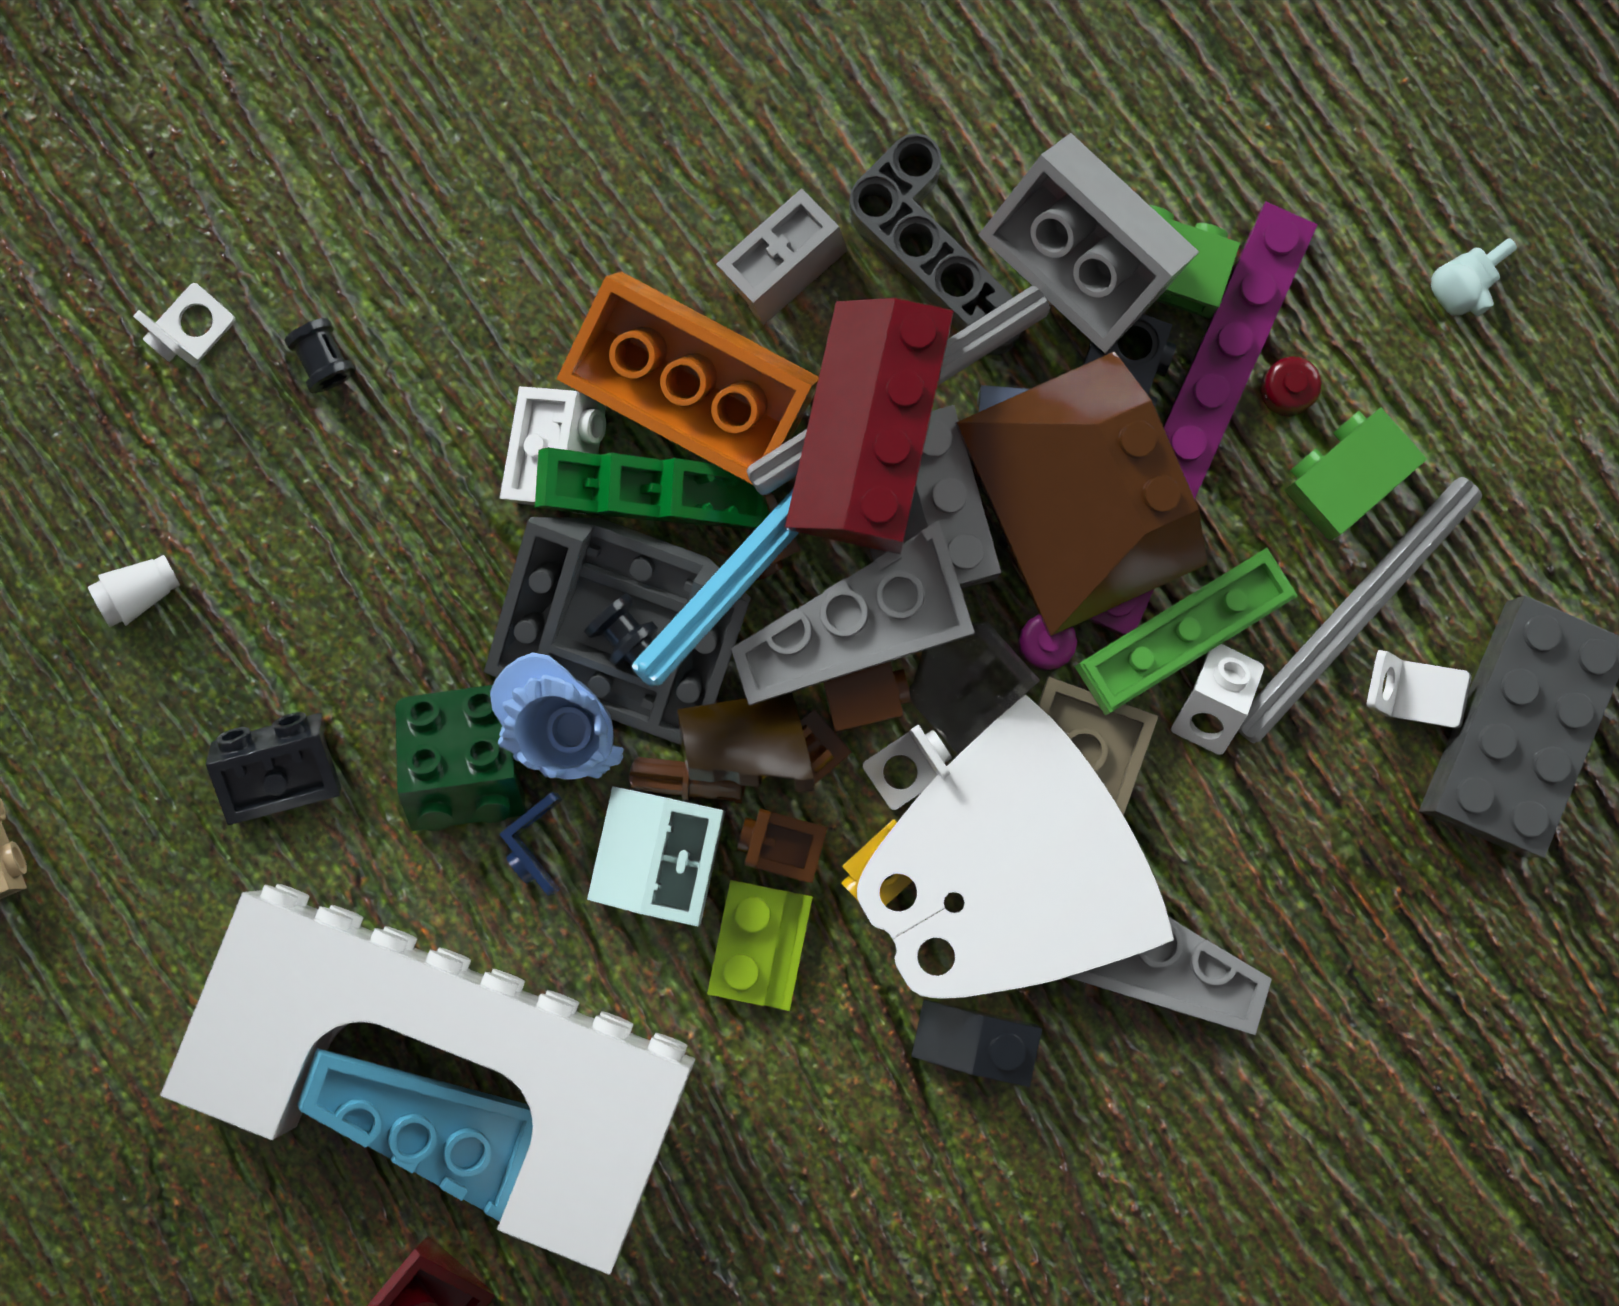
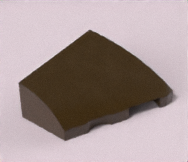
M792 693L754 705H749L747 698L677 709L681 747L690 780L708 782L729 780L743 786L760 787L765 777L773 776L795 779L797 792L815 791L807 745Z

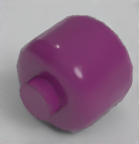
M1039 614L1026 622L1018 638L1019 653L1025 663L1033 669L1044 672L1057 670L1068 663L1074 655L1077 645L1076 632L1073 627L1049 636Z

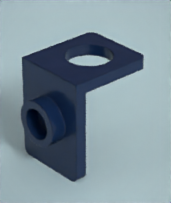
M555 792L550 793L499 834L513 851L506 859L516 874L527 885L535 879L548 896L554 895L560 888L518 835L563 800Z

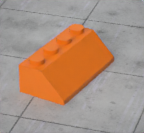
M624 272L605 276L557 376L558 381L750 484L752 483L748 478L747 468L791 439L816 392L819 379L817 375Z

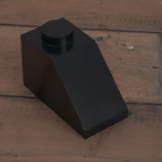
M923 999L911 1057L972 1075L1030 1087L1042 1028L1035 1023Z

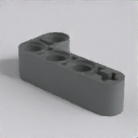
M908 134L899 139L857 180L851 189L849 199L850 221L856 231L933 306L954 310L952 324L961 331L1012 299L1013 296L918 205L937 184L942 157L940 148L933 139L923 134ZM908 156H920L930 165V170L923 176H909L900 168V162ZM878 195L887 200L890 204V209L883 216L872 217L863 213L859 204L867 196ZM908 235H921L928 240L931 249L924 256H909L900 247L901 240ZM948 274H961L969 280L972 290L965 296H950L941 287V280ZM982 294L985 295L986 298L982 310L977 306L973 315H968L967 312L974 308ZM1021 333L988 354L996 356L1007 353L1014 348Z

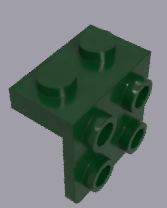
M493 685L401 698L396 703L397 794L411 831L423 829L440 831L452 825L480 821L497 823L509 817L522 816L526 813L525 795L515 766L514 753L499 747L498 744L502 725L492 710L490 690Z

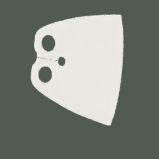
M1027 695L1007 709L946 766L951 773L950 775L942 779L938 774L923 790L878 846L867 863L857 886L858 901L871 924L878 929L885 930L892 937L897 951L895 965L906 984L913 992L930 998L969 997L1038 985L1107 965L1174 940L1165 904L1156 880L1123 814L1080 750L1058 724ZM893 874H903L910 877L917 889V898L914 904L909 909L901 912L888 909L880 898L882 882ZM956 892L964 898V908L960 912L951 913L944 909V899L949 893ZM931 938H941L948 941L955 953V962L952 968L946 974L940 976L924 972L917 960L921 944Z

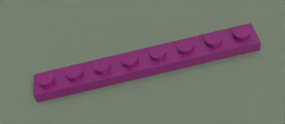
M1266 201L1261 207L1229 278L1220 306L1211 318L1163 425L1194 499L1318 225ZM1154 589L1089 618L1087 621L1124 636L1138 627Z

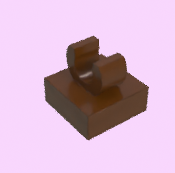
M813 709L800 722L815 785L852 752L818 712Z

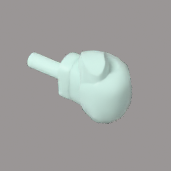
M1508 238L1487 255L1481 248H1473L1468 253H1464L1439 267L1432 275L1431 288L1443 308L1450 315H1463L1470 311L1477 317L1489 310L1494 302L1488 289L1500 279L1499 272L1495 266L1517 250L1516 243Z

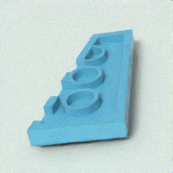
M319 1048L316 1049L297 1102L298 1108L304 1114L360 1145L374 1149L390 1158L396 1165L411 1173L419 1174L437 1184L443 1191L461 1201L465 1200L483 1210L486 1215L499 1222L503 1216L532 1139L533 1123L528 1104Z

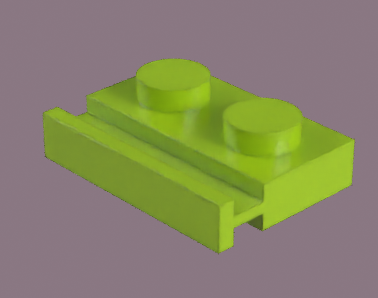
M730 880L707 995L790 1011L813 896Z

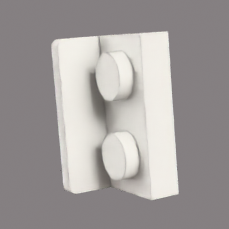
M519 386L500 499L511 503L535 505L538 449L551 447L598 454L600 441L603 439L606 431V406L578 391Z

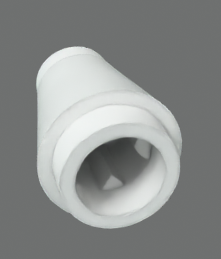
M163 555L155 560L150 559L98 575L100 581L88 586V589L108 626L112 627L122 621L125 626L170 593V590L180 586V583Z

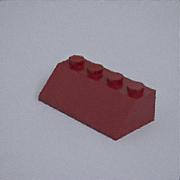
M898 298L836 301L785 530L901 555L954 310Z

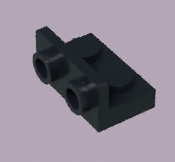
M303 712L287 714L278 718L271 726L252 731L247 727L234 728L222 733L211 743L205 765L227 825L340 796L341 784L324 737L326 723L322 713L306 716Z

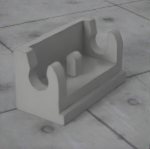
M801 188L716 265L736 296L740 294L749 305L753 315L765 325L848 250L840 227Z

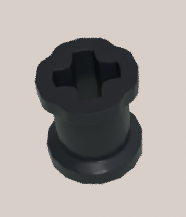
M328 318L310 321L293 330L284 339L287 347L298 355L309 377L306 381V386L310 393H320L332 389L347 381L356 372L353 362L345 360L331 334L334 331V327Z

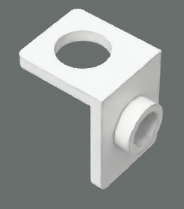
M197 283L190 284L156 323L140 310L133 316L149 330L143 340L163 358L170 362L177 354L193 367L199 363L235 323V317ZM194 305L207 307L213 317L210 330L199 337L185 334L181 327L183 313Z
M1223 644L1207 652L1195 687L1175 719L1171 728L1172 732L1218 755L1223 754L1249 713L1264 670L1263 664ZM1198 713L1214 715L1222 722L1224 729L1218 733L1203 732L1193 724L1192 716Z
M1378 650L1367 698V707L1387 717L1457 729L1461 727L1472 676L1465 670L1404 661L1388 651ZM1387 672L1386 686L1383 692V682Z
M917 725L908 733L867 759L863 763V769L889 808L896 810L922 793L938 774L942 779L950 775L951 773L945 763L951 760L952 757L934 730L924 734L920 726ZM893 756H907L913 760L917 767V778L906 789H895L884 779V766Z

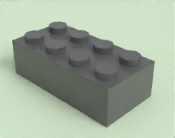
M1526 595L1507 601L1470 687L1462 725L1460 728H1453L1419 812L1520 856L1545 858L1619 679V635Z

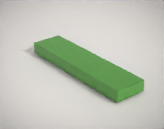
M1266 548L1074 667L1106 716L1293 600L1298 595L1269 549Z

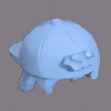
M532 652L519 657L507 665L496 678L490 690L492 710L502 725L498 744L499 747L514 753L513 757L516 761H520L529 769L539 770L545 777L578 779L586 776L600 778L602 774L610 770L611 766L620 764L623 759L622 753L624 749L623 747L613 745V724L608 710L586 685L576 680L567 669L549 655Z

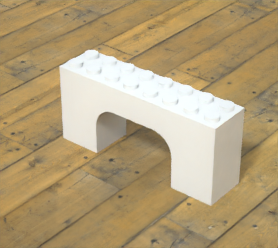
M277 884L276 887L264 885L263 890L242 892L160 1096L274 1140L298 1125L302 1112L298 1108L297 1102L316 1049L328 1050L334 1037L349 1023L369 1022L378 1024L450 1052L508 1077L521 1090L531 1110L533 1123L531 1143L497 1230L610 1275L621 1252L696 1058L685 1055L688 1045L659 1033H655L651 1040L632 1034L630 1032L634 1025L633 1023L610 1013L601 1011L600 1016L596 1015L595 1019L576 1011L579 1005L578 1001L557 992L547 990L546 994L536 996L523 991L525 981L512 974L492 969L491 973L485 972L483 975L470 970L468 967L471 959L456 952L439 947L437 951L430 950L427 953L414 948L417 938L403 931L387 926L383 930L375 928L374 931L360 926L364 918L363 916L334 905H331L330 908L321 906L319 909L307 905L310 896L294 888Z

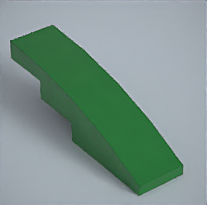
M551 447L538 449L535 508L649 521L756 529L770 514L761 494L752 484L712 463L678 458L659 460L618 453L599 455Z

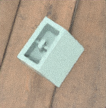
M612 786L587 900L647 916L699 926L703 917L726 811Z

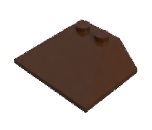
M1115 351L955 423L1049 636L1055 635L1208 565L1200 512L1152 400Z

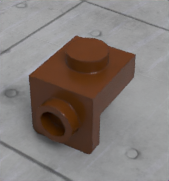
M760 809L757 820L745 818L737 851L747 853L745 866L813 883L828 827Z

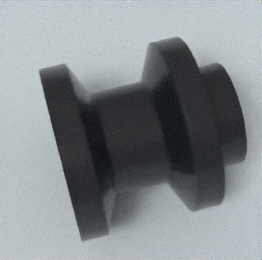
M628 593L608 606L584 630L589 638L603 635L614 647L609 659L614 666L619 665L625 660L632 667L633 662L653 642L651 636L658 630L653 621L640 625L629 613L633 599Z

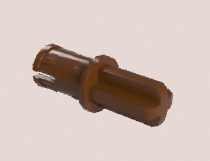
M638 757L634 759L630 768V787L634 791L682 796L683 801L688 803L691 802L693 797L731 801L737 804H742L744 800L746 786L729 780L717 782L690 780L686 763L683 761Z

